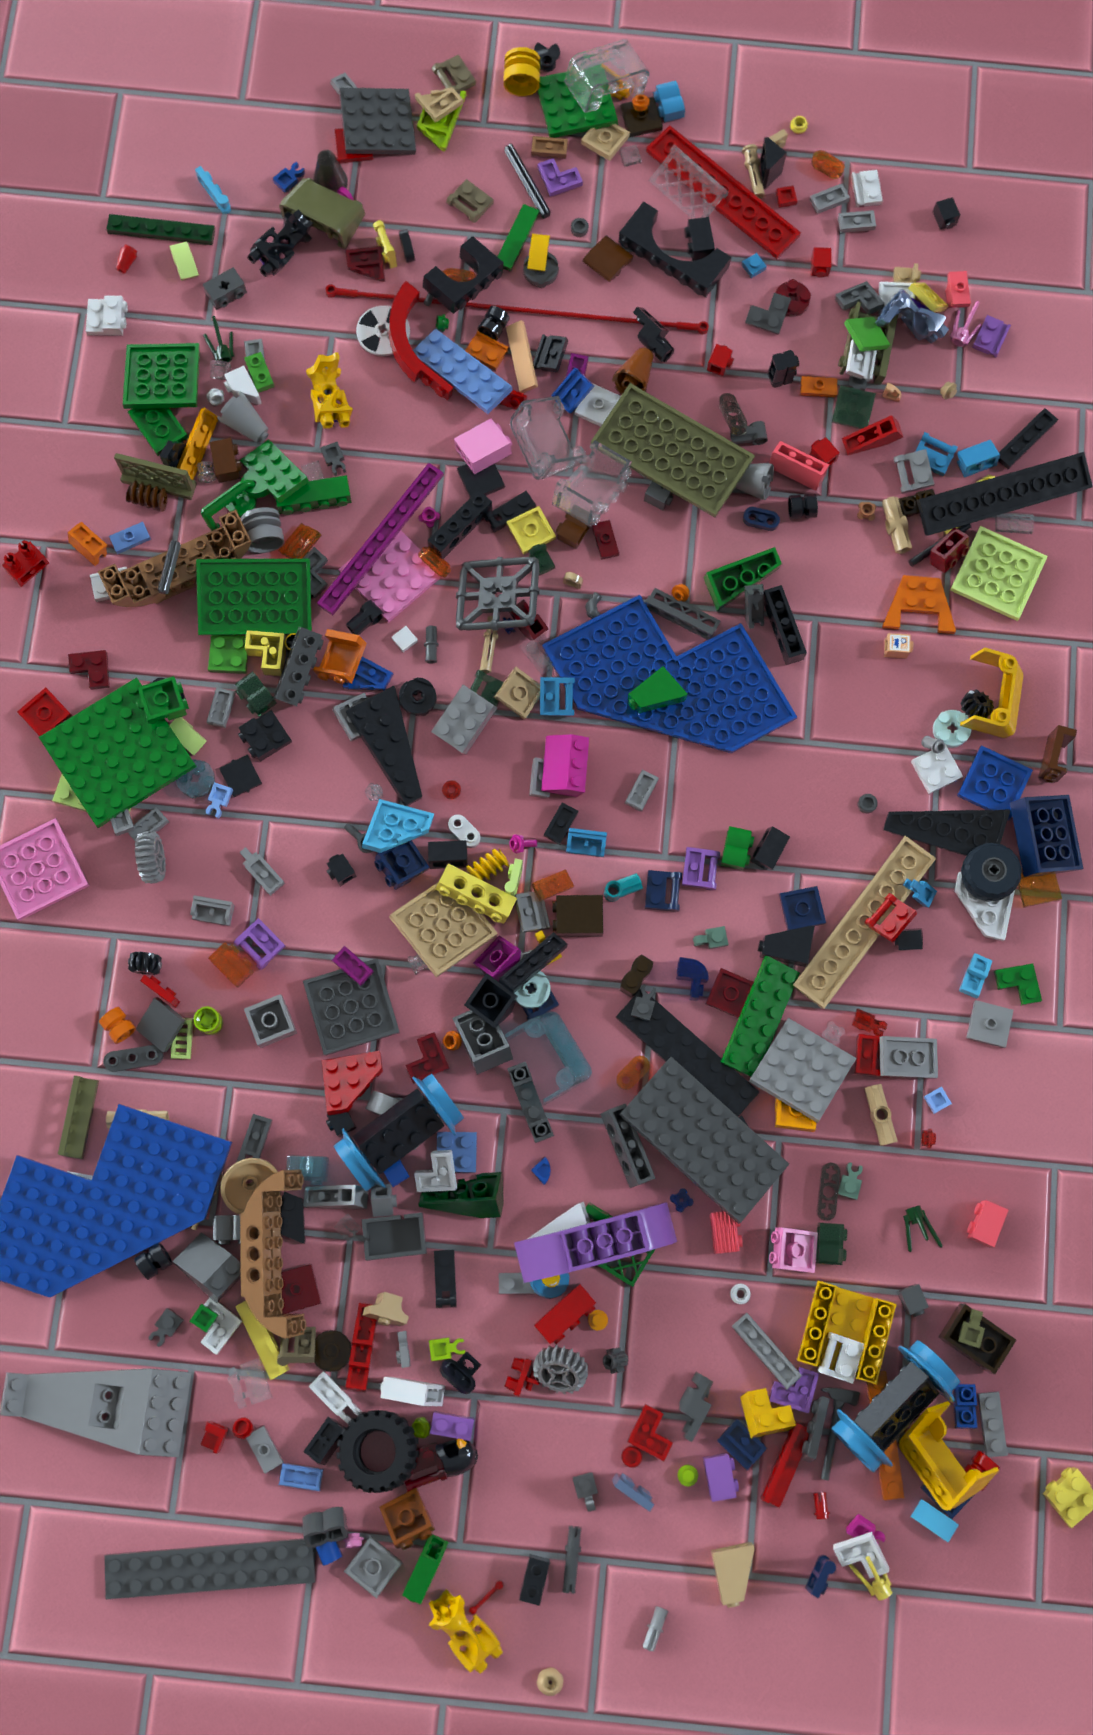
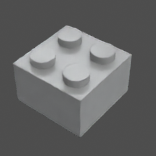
M281 994L244 1009L257 1045L260 1048L297 1034L290 1012Z

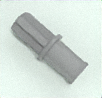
M658 1606L655 1607L651 1623L647 1625L649 1629L643 1644V1648L652 1652L655 1650L660 1633H663L662 1628L669 1612Z

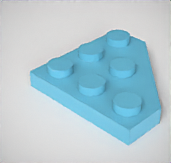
M379 799L362 843V848L382 853L429 833L434 813Z

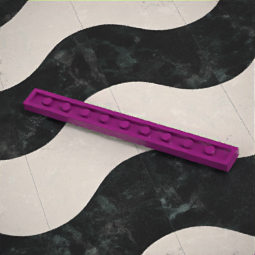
M430 463L425 466L317 602L319 607L332 616L335 614L444 476L442 471Z

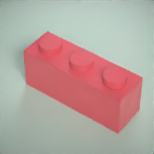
M782 441L774 449L769 463L774 465V471L817 491L824 480L829 464Z

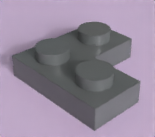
M867 281L835 294V300L843 311L854 307L857 302L861 303L862 308L869 315L884 308L883 300Z
M774 293L768 310L751 305L745 323L779 334L791 298Z
M314 547L303 558H310L311 596L316 598L328 587V584L317 574L328 562V559Z

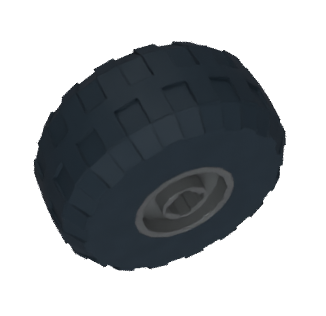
M986 843L974 848L966 856L961 867V879L966 890L975 898L987 902L999 901L1008 897L1017 888L1021 880L1022 868L1018 857L1010 848L999 843Z

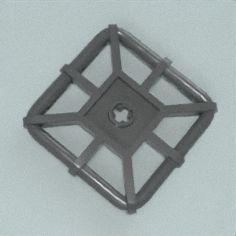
M497 557V559L464 562L460 571L459 589L456 593V627L461 631L484 629L498 631L500 628L533 625L536 617L537 596L540 593V588L538 587L539 560L536 557L504 559L503 557ZM527 564L514 576L503 577L504 566ZM497 566L496 577L483 578L473 568ZM532 571L531 587L518 589V582ZM467 573L480 583L479 592L466 593ZM497 592H501V593H502V594H499V597H496V596H495V593H497ZM517 597H530L529 615H526L516 606ZM479 600L478 607L463 619L465 601ZM513 611L522 620L499 621L500 612ZM482 613H493L492 622L472 623Z

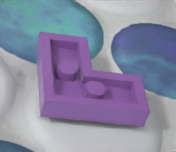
M554 158L537 164L550 197L583 186V181L577 167L560 173Z
M799 1367L798 1372L802 1377L788 1390L780 1382H773L769 1401L783 1406L791 1405L792 1409L809 1414L820 1373Z

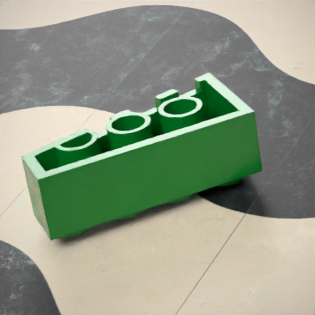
M775 547L706 572L704 581L717 612L744 594V586L757 585L780 568L782 563Z

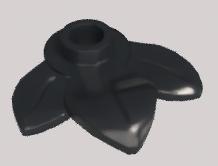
M537 42L534 51L540 56V69L544 72L554 70L556 60L560 57L559 46L553 44L548 49Z

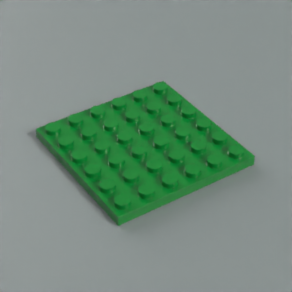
M137 677L39 737L97 828L105 825L113 817L116 818L121 812L124 813L126 809L129 810L197 767L165 719L152 723L148 722L137 688L142 685Z

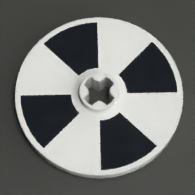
M391 306L373 307L367 310L358 320L356 327L357 339L360 345L373 355H393L389 340ZM406 320V334L409 340L410 325L408 320Z

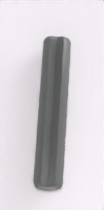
M172 540L169 544L158 586V591L161 594L169 593L181 547L178 541Z

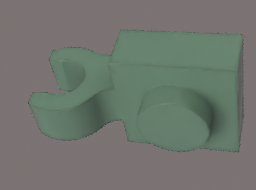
M725 926L706 929V935L694 936L693 938L694 946L708 944L709 949L729 945Z

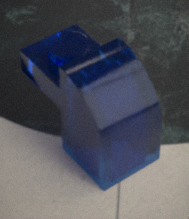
M679 957L676 979L691 981L690 1000L698 1001L699 996H703L704 985L700 983L708 982V971L698 960Z

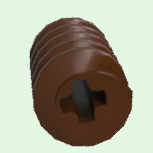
M134 480L126 492L127 502L139 503L140 506L146 505L147 508L153 507L154 510L160 509L161 512L166 509L168 497L165 488H162L161 492H159L158 486H155L154 490H152L151 484H148L147 488H145L144 482H141L140 486H138V481Z

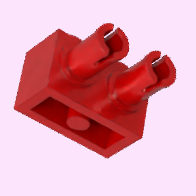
M25 540L21 541L23 545L18 544L19 551L17 553H7L8 558L6 555L4 556L5 562L2 564L6 572L21 587L49 564L46 557L33 543Z

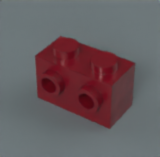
M953 528L930 550V565L944 573L953 568L957 561L969 552V536L957 528Z

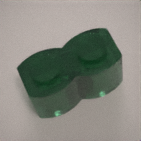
M253 671L235 684L237 688L235 693L241 700L245 699L248 702L246 707L252 714L256 713L260 716L277 704Z
M818 1223L816 1263L842 1265L843 1261H846L847 1255L846 1249H843V1242L847 1240V1229H844V1224Z

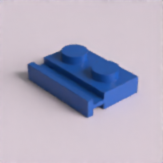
M574 368L551 396L571 414L594 388V385L577 368Z

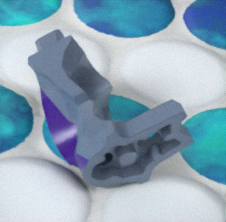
M903 289L883 308V312L875 322V324L881 327L890 323L895 315L901 313L903 316L900 319L914 334L915 338L919 341L926 338L930 343H933L938 337H944L949 330L943 324L946 319L945 315L931 311L914 298H911Z

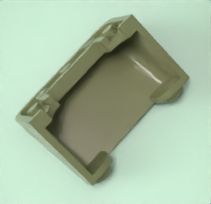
M303 178L282 199L279 205L282 217H284L286 212L294 214L299 209L307 220L312 221L313 227L327 233L328 238L337 239V246L343 249L347 248L365 216L361 202L351 200L325 188L311 178Z

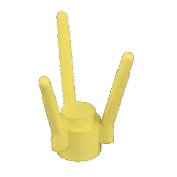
M869 1556L866 1557V1560L875 1577V1580L872 1582L873 1586L869 1584L853 1564H849V1567L868 1588L871 1596L876 1595L880 1601L892 1595L893 1592L890 1588L892 1584L888 1579L887 1573L882 1574L883 1577H879Z

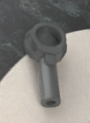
M347 823L344 829L357 839L358 848L363 853L373 852L362 848L366 834H361L350 823Z

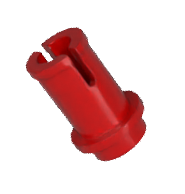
M813 1493L816 1511L814 1515H816V1519H829L828 1514L830 1512H828L827 1493H820L821 1502L819 1493Z

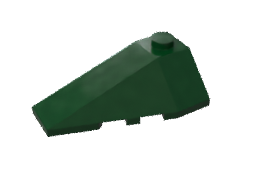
M502 1172L481 1173L476 1175L477 1178L465 1181L464 1178L460 1179L455 1191L421 1192L418 1205L421 1208L476 1218L501 1217L504 1204Z

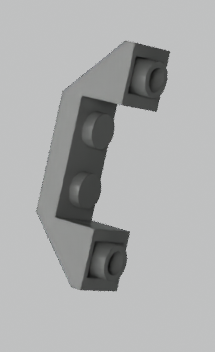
M526 1061L507 1068L535 1143L553 1137L554 1134L544 1113Z

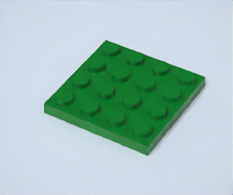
M601 65L540 77V86L537 92L549 137L557 138L586 132L592 128L596 130L610 127L613 124L618 125L606 75Z
M199 343L127 345L122 404L124 409L197 407L200 360Z

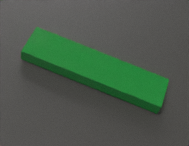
M525 204L522 205L497 256L504 262L503 269L512 271L539 216L538 209Z

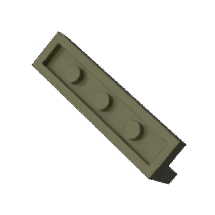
M74 1075L58 1155L83 1159L99 1084L98 1080Z

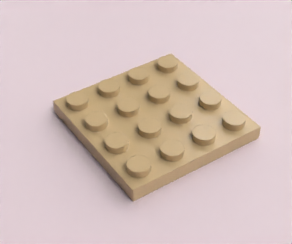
M438 883L389 916L436 978L498 934L483 914H479L473 908L461 905L455 899L449 896L445 897L435 890ZM454 884L456 888L462 889L461 886Z

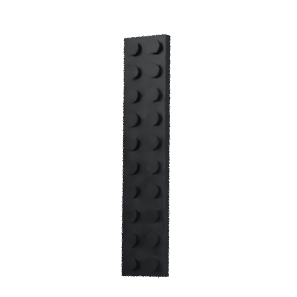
M1081 452L916 501L925 536H929L1093 488L1085 452Z

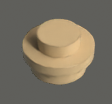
M946 382L943 385L940 394L945 400L955 396L957 384Z

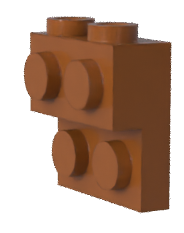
M417 1488L379 1507L392 1542L397 1549H408L413 1546L414 1540L418 1538L425 1540L431 1537V1532L435 1530Z

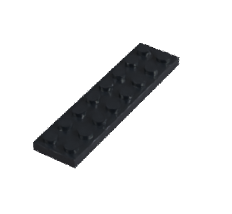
M640 989L619 1012L616 1018L665 1062L670 1057L676 1060L738 1117L758 1095L759 1091L734 1069L720 1063L721 1057L653 997L650 998L651 1001L655 1002L650 1021L631 1016L636 996L642 998Z

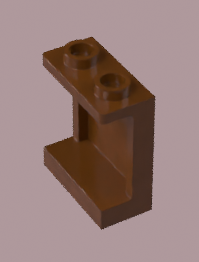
M1058 725L1050 733L1038 778H1042L1048 783H1055L1067 773V768L1060 767L1057 764L1061 747L1065 748L1076 737V729Z

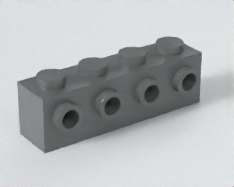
M298 627L273 698L297 706L298 703L301 704L304 698V693L302 692L304 685L307 686L311 675H308L311 668H314L317 657H315L316 652L323 645L324 640L321 639V634Z

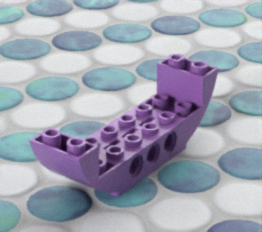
M665 1202L626 1214L514 1242L525 1283L648 1252L677 1242L668 1204Z

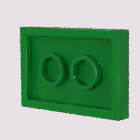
M142 408L127 411L157 456L161 454L168 440L181 442L189 438L169 408Z

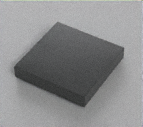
M155 997L136 1030L159 1050L167 1052L186 1020L159 997Z

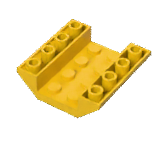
M817 1280L797 1361L816 1367L821 1366L829 1341L827 1337L829 1332L864 1343L855 1378L877 1385L896 1304ZM838 1341L829 1367L833 1371L842 1344Z

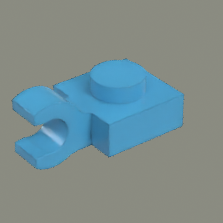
M906 879L903 884L904 887L914 892L913 899L923 907H930L937 893L926 881L918 882L914 879L913 881Z

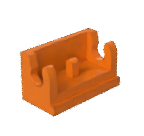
M78 523L67 532L69 544L94 566L99 564V557L101 555L106 557L108 545L84 523Z

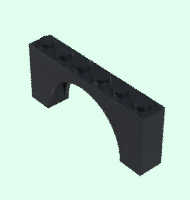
M643 201L619 232V243L624 248H629L635 252L638 257L649 261L652 266L663 270L668 276L676 278L682 285H687L696 294L706 298L730 267L731 256L718 248L710 255L695 261H682L668 256L657 246L652 234L653 226L657 221L658 210Z

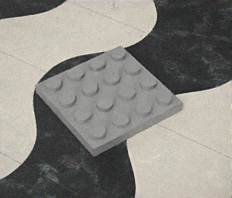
M788 1018L749 1082L818 1123L856 1058Z

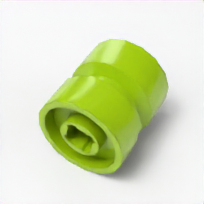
M201 1007L194 1014L193 1020L196 1028L206 1035H215L223 1027L221 1014L212 1007Z

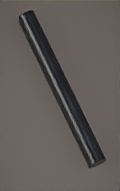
M971 524L960 526L957 529L964 533L971 528ZM942 539L908 561L909 564L913 567L928 557L930 550Z

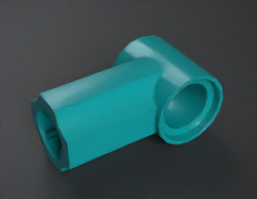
M636 873L617 881L608 882L603 893L605 899L615 902L621 897L642 890L641 879ZM615 888L618 894L612 895L608 889Z

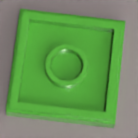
M874 317L847 319L844 322L860 352L888 349L891 345L880 326L875 324L876 319Z

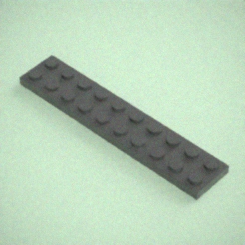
M304 1538L105 1555V1600L315 1583L314 1547H307Z

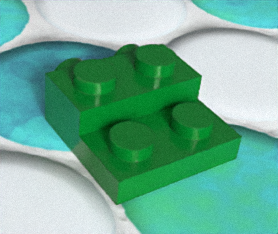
M174 676L137 687L149 723L168 718L170 721L187 715L186 710L189 709L186 698L182 699L181 693H184L181 682H176Z

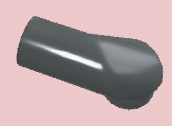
M594 592L585 605L586 613L591 619L600 615V612L597 611V604L602 597L597 592Z

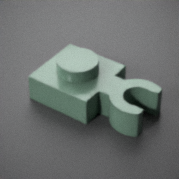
M849 1162L846 1166L848 1176H841L837 1195L857 1200L862 1180L857 1179V1176L861 1174L863 1167L859 1165L858 1170L853 1172L851 1169L852 1163Z

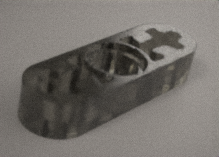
M730 393L722 394L719 397V408L731 433L734 435L745 434L747 431V420L735 396ZM729 413H737V415L731 416Z
M827 1163L821 1169L817 1216L823 1221L832 1220L836 1215L840 1168L835 1163ZM830 1166L833 1171H836V1174L831 1176V1181L835 1180V1184L830 1182L824 1183V1179L829 1180V1174L826 1173V1170ZM826 1186H830L834 1190V1194L830 1198L823 1194V1189ZM822 1199L825 1201L833 1200V1204H828V1210L831 1211V1214L827 1215V1218L824 1217V1213H821V1209L826 1207V1203H822Z

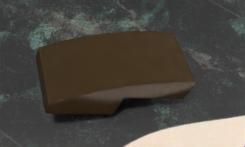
M934 490L919 491L913 496L898 498L902 514L906 517L919 514L916 500L935 495Z

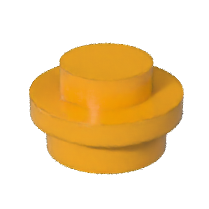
M594 1310L589 1314L588 1324L594 1330H603L608 1324V1316L602 1310Z

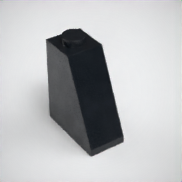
M806 926L765 935L763 941L760 940L757 951L760 952V958L769 956L779 962L805 967L809 960L815 926Z

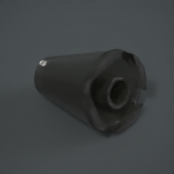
M330 150L321 151L317 156L313 180L317 184L336 193L341 186L347 189V174L335 154Z

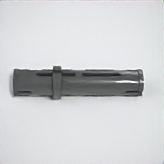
M573 1526L568 1527V1542L565 1545L567 1553L562 1589L564 1593H569V1591L571 1594L576 1593L575 1587L579 1552H581L580 1536L582 1527L575 1526V1528Z

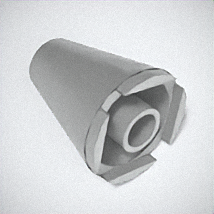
M238 392L240 396L237 398L233 396L221 409L220 412L223 415L221 417L218 416L217 419L251 440L263 442L269 435L267 433L269 429L242 392Z
M771 463L750 464L735 488L761 500H766L771 490L769 485L770 481H773L774 465Z

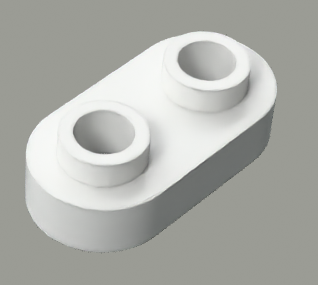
M454 815L449 819V830L459 841L466 840L467 848H475L479 845L481 840L480 833L464 816ZM460 821L461 825L457 827L454 823ZM472 834L474 835V839L469 840L467 836Z

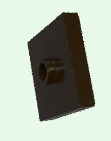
M654 97L649 98V105L644 111L635 110L632 102L620 104L626 130L630 132V137L663 130Z

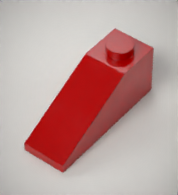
M891 415L843 437L842 441L847 455L888 445L903 438L899 422Z

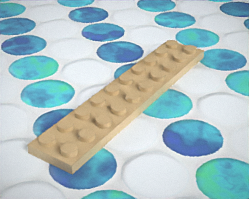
M904 836L793 984L794 988L824 1009L880 935L864 923L868 917L871 918L886 900L885 897L888 893L893 894L898 900L904 902L912 892L903 886L906 879L910 881L914 879L919 882L936 858ZM891 905L877 921V924L880 925L895 906Z

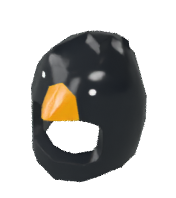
M458 1438L457 1440H451L435 1446L436 1453L442 1460L447 1477L461 1475L470 1470L477 1462L478 1452L468 1440Z

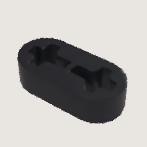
M408 229L399 231V237L406 263L415 261Z

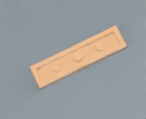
M520 320L506 326L519 391L525 393L537 388L538 384L525 324Z

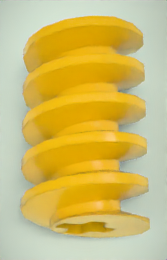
M492 849V855L489 853L485 854L486 860L480 857V864L473 861V868L467 865L466 869L470 875L484 881V877L491 880L490 873L497 876L496 869L503 872L502 865L508 868L510 865L500 849L499 852L496 849Z

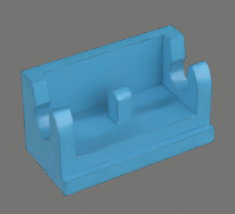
M990 439L958 451L957 456L959 460L957 464L965 478L997 466L1000 454Z
M569 828L566 853L604 857L607 832Z

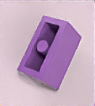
M434 1411L430 1434L471 1441L475 1418Z
M728 1453L703 1457L710 1500L715 1502L737 1498L736 1492L739 1491L737 1478L733 1479L732 1471L735 1470L733 1457L729 1458Z

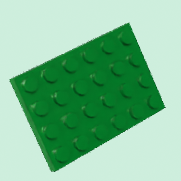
M310 558L196 559L198 635H246L247 631L292 634L297 632L298 627L312 631Z

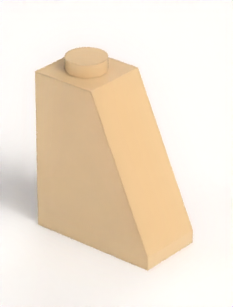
M752 1542L711 1550L722 1604L727 1605V1607H736L739 1605V1602L744 1601L754 1553Z

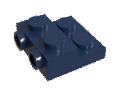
M412 840L382 853H377L376 861H374L377 870L384 872L386 884L389 887L393 886L395 890L411 882L413 878L428 871L430 868Z

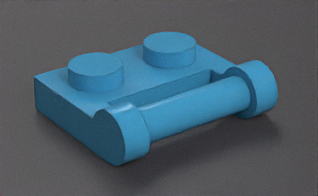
M924 432L916 451L926 449L931 471L944 476L958 447L948 445L929 436V433ZM925 443L948 452V456L924 446Z
M540 677V715H574L573 683H575V678ZM560 683H565V710H560Z

